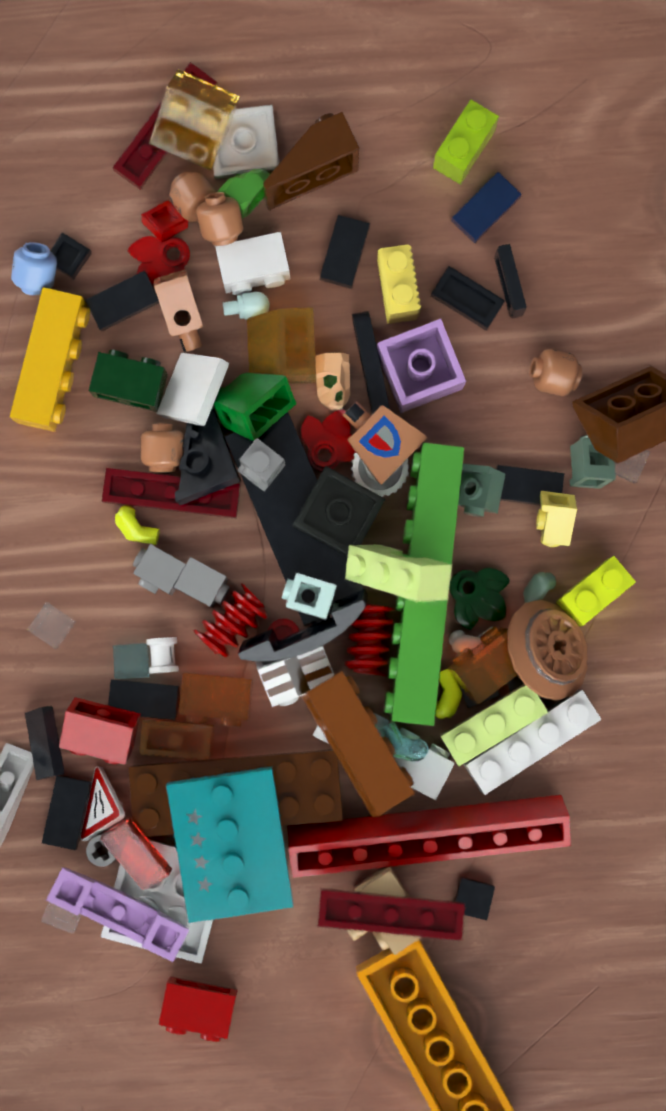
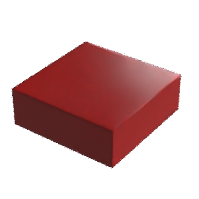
M169 200L141 214L142 223L161 242L188 228V220L180 215Z

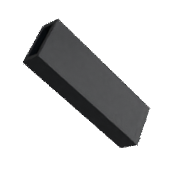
M287 412L258 438L284 459L285 467L265 492L242 474L241 477L285 581L287 582L288 579L294 580L296 573L337 585L327 617L329 619L330 615H332L331 612L335 601L361 591L363 587L362 584L345 579L346 556L292 527L317 479L290 415ZM232 433L225 436V439L239 469L241 466L239 459L254 441L237 433ZM306 590L302 593V600L306 603H311L315 599V594L311 590ZM299 612L304 626L309 624L313 626L324 621L318 617Z

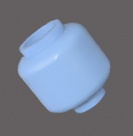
M36 242L25 243L23 247L14 252L11 280L25 294L39 295L43 287L50 289L54 286L57 258L50 251L49 247Z

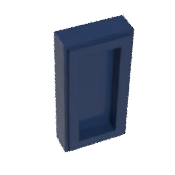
M497 172L452 217L451 222L473 243H476L521 198L522 194Z

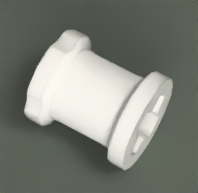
M177 637L146 639L151 651L149 674L178 672L179 667L175 665L174 644L177 643Z

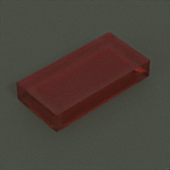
M130 817L103 832L100 838L102 843L143 891L170 876L171 866Z

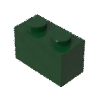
M109 350L108 354L98 352L88 390L95 398L157 412L168 376L165 368L161 367V362L142 357L141 362L128 359V354L117 350Z

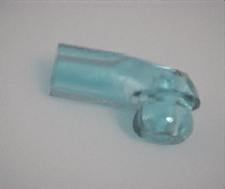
M394 721L379 729L382 736H386L392 743L396 752L393 755L395 758L417 762L427 755V743L422 739L416 740L402 737Z

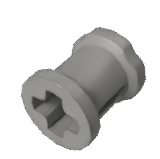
M107 832L92 838L86 848L88 860L98 867L110 865L121 854L122 843L120 838L116 834H109ZM109 843L111 849L108 851V855H100L97 850L101 847V844Z

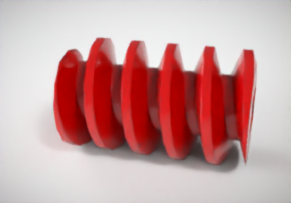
M241 583V586L244 590V595L233 591L231 595L235 603L231 604L225 600L221 603L225 611L224 614L216 610L211 612L215 620L214 624L207 620L202 621L205 633L196 629L193 630L215 654L226 658L229 656L226 644L235 648L239 646L236 634L247 638L249 634L245 626L249 625L255 629L259 626L255 618L256 615L264 619L268 618L265 606L243 583Z
M366 604L359 615L360 619H356L350 625L359 630V632L348 635V639L357 643V646L346 649V652L354 656L355 659L345 661L344 666L356 673L387 676L379 671L378 667L388 665V660L379 655L380 653L390 651V647L381 643V640L392 637V634L384 630L383 626L394 624V620L385 616V612L394 611L395 608Z

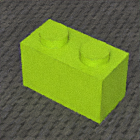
M470 99L435 154L433 169L461 185L495 132L499 116Z

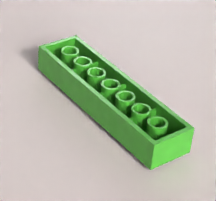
M422 443L420 452L414 451L410 477H416V485H410L406 510L412 511V520H406L403 534V544H409L408 554H402V557L430 558L452 565L464 447ZM396 596L395 611H401L400 623L393 625L391 645L398 646L396 658H390L388 667V679H394L392 693L386 692L384 713L390 714V721L434 726L448 600L413 601Z

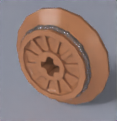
M543 600L524 603L513 614L508 627V651L515 671L523 683L540 697L560 700L572 696L582 686L587 672V644L583 632L575 620L554 603Z

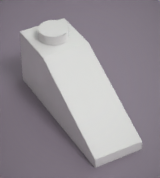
M8 743L5 744L0 754V847L10 829L34 768L32 752Z

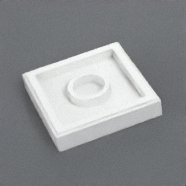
M272 105L207 112L215 180L237 177L259 168L272 173L278 166L279 158Z
M181 352L157 414L167 419L205 426L229 363L221 358Z

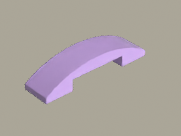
M64 867L61 869L46 901L77 916L80 913L141 943V947L172 962L189 931V928L144 902L100 881Z

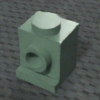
M588 435L580 437V440L570 446L572 479L569 480L570 487L601 489L616 479L615 462L595 450Z
M462 464L458 506L464 508V514L476 517H484L485 512L498 514L505 473L490 466Z

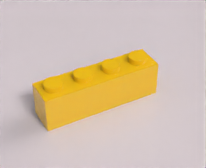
M42 288L9 416L16 423L53 432L56 431L57 424H62L66 411V405L62 404L65 391L70 392L74 380V373L71 372L73 360H78L82 349V340H79L81 328L87 327L90 317V308H87V303L82 296Z

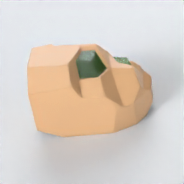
M323 353L315 355L317 396L320 402L331 411L341 410L348 402L350 396L349 354Z

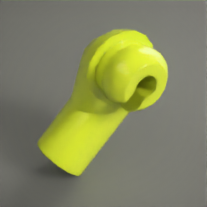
M129 505L121 506L115 514V523L125 538L129 541L157 545L160 530L158 528L141 526L136 519V510Z
M450 667L441 671L439 675V682L443 693L440 700L436 702L435 717L438 719L451 718L456 713L462 698V691Z

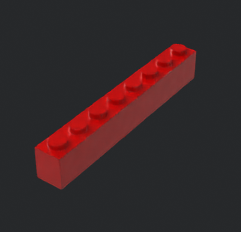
M562 795L385 814L375 817L343 819V821L288 825V848L292 878L571 846L570 817Z

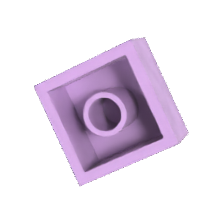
M441 319L377 343L379 360L400 413L463 390L466 380Z

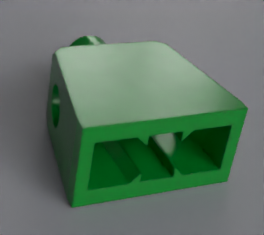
M257 373L240 374L228 386H220L214 401V407L222 425L252 441L259 438L296 405L286 376Z

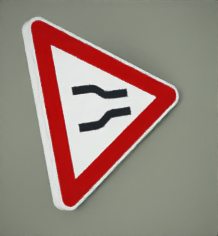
M96 766L94 769L80 834L82 841L90 840L122 820L125 815L123 802L119 801L103 767Z

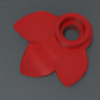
M146 236L136 240L127 249V252L133 258L141 262L136 274L145 270L153 286L155 278L185 270V266L190 259L188 245L178 237H171L161 242L156 237ZM174 248L180 252V257L177 260H170L167 257L170 249Z
M344 409L331 413L322 423L308 415L302 424L301 439L309 448L308 460L310 465L319 472H322L325 466L334 470L340 462H351L354 459L353 455L356 452L347 440L352 434H350V422L343 416L346 412ZM323 450L331 454V458L326 462L318 458V454Z

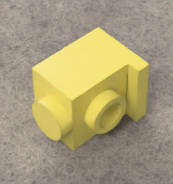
M541 491V509L538 510L536 529L541 530L540 542L549 547L570 546L577 512L575 495Z

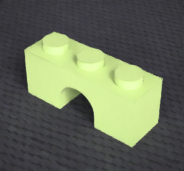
M380 544L349 545L346 580L413 601L448 600L451 564L430 558L402 557L403 551Z
M523 684L502 696L498 701L479 713L464 719L444 731L440 736L457 765L461 766L544 716L548 711L539 696Z

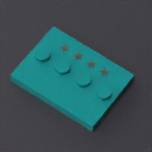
M272 766L167 783L166 787L189 923L294 907Z

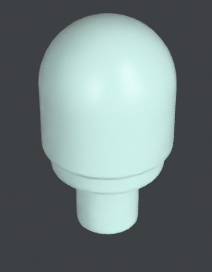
M261 292L242 293V295H237V301L223 302L224 316L239 314V318H245V320L262 318L268 313L270 308L269 299Z

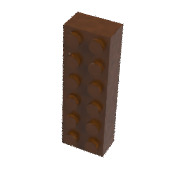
M333 749L133 765L128 767L133 838L174 834L166 787L168 782L271 766L273 768L282 826L343 821L338 758Z

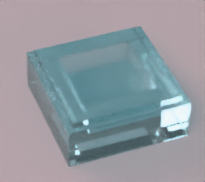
M147 643L113 645L115 680L150 677L149 648Z

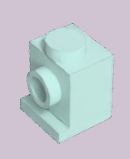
M296 573L294 580H287L282 599L288 600L286 607L327 620L337 585ZM306 590H311L315 594V599L311 603H306L302 600V593Z

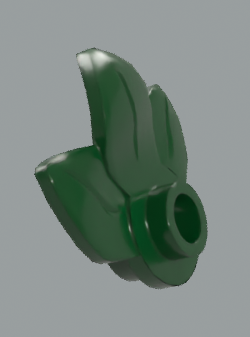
M488 567L476 573L470 570H461L455 573L450 580L449 591L455 600L453 613L457 622L464 628L471 630L478 622L479 617L488 621L503 620L506 617V604L499 593L510 582L507 575L495 568ZM466 581H469L472 586L468 593L463 591V584Z

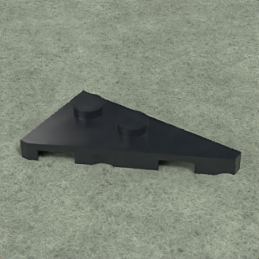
M213 405L205 426L191 423L186 425L183 443L185 452L179 467L181 478L179 490L175 492V499L179 505L240 482Z

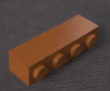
M343 671L304 693L301 697L371 816H380L414 795L415 793L411 788L414 782L406 768L403 766L400 768L395 761L393 755L396 752L390 740L386 736L381 737L375 725L378 722L372 710L368 706L363 707L357 697L360 693L357 684L351 676L346 677Z

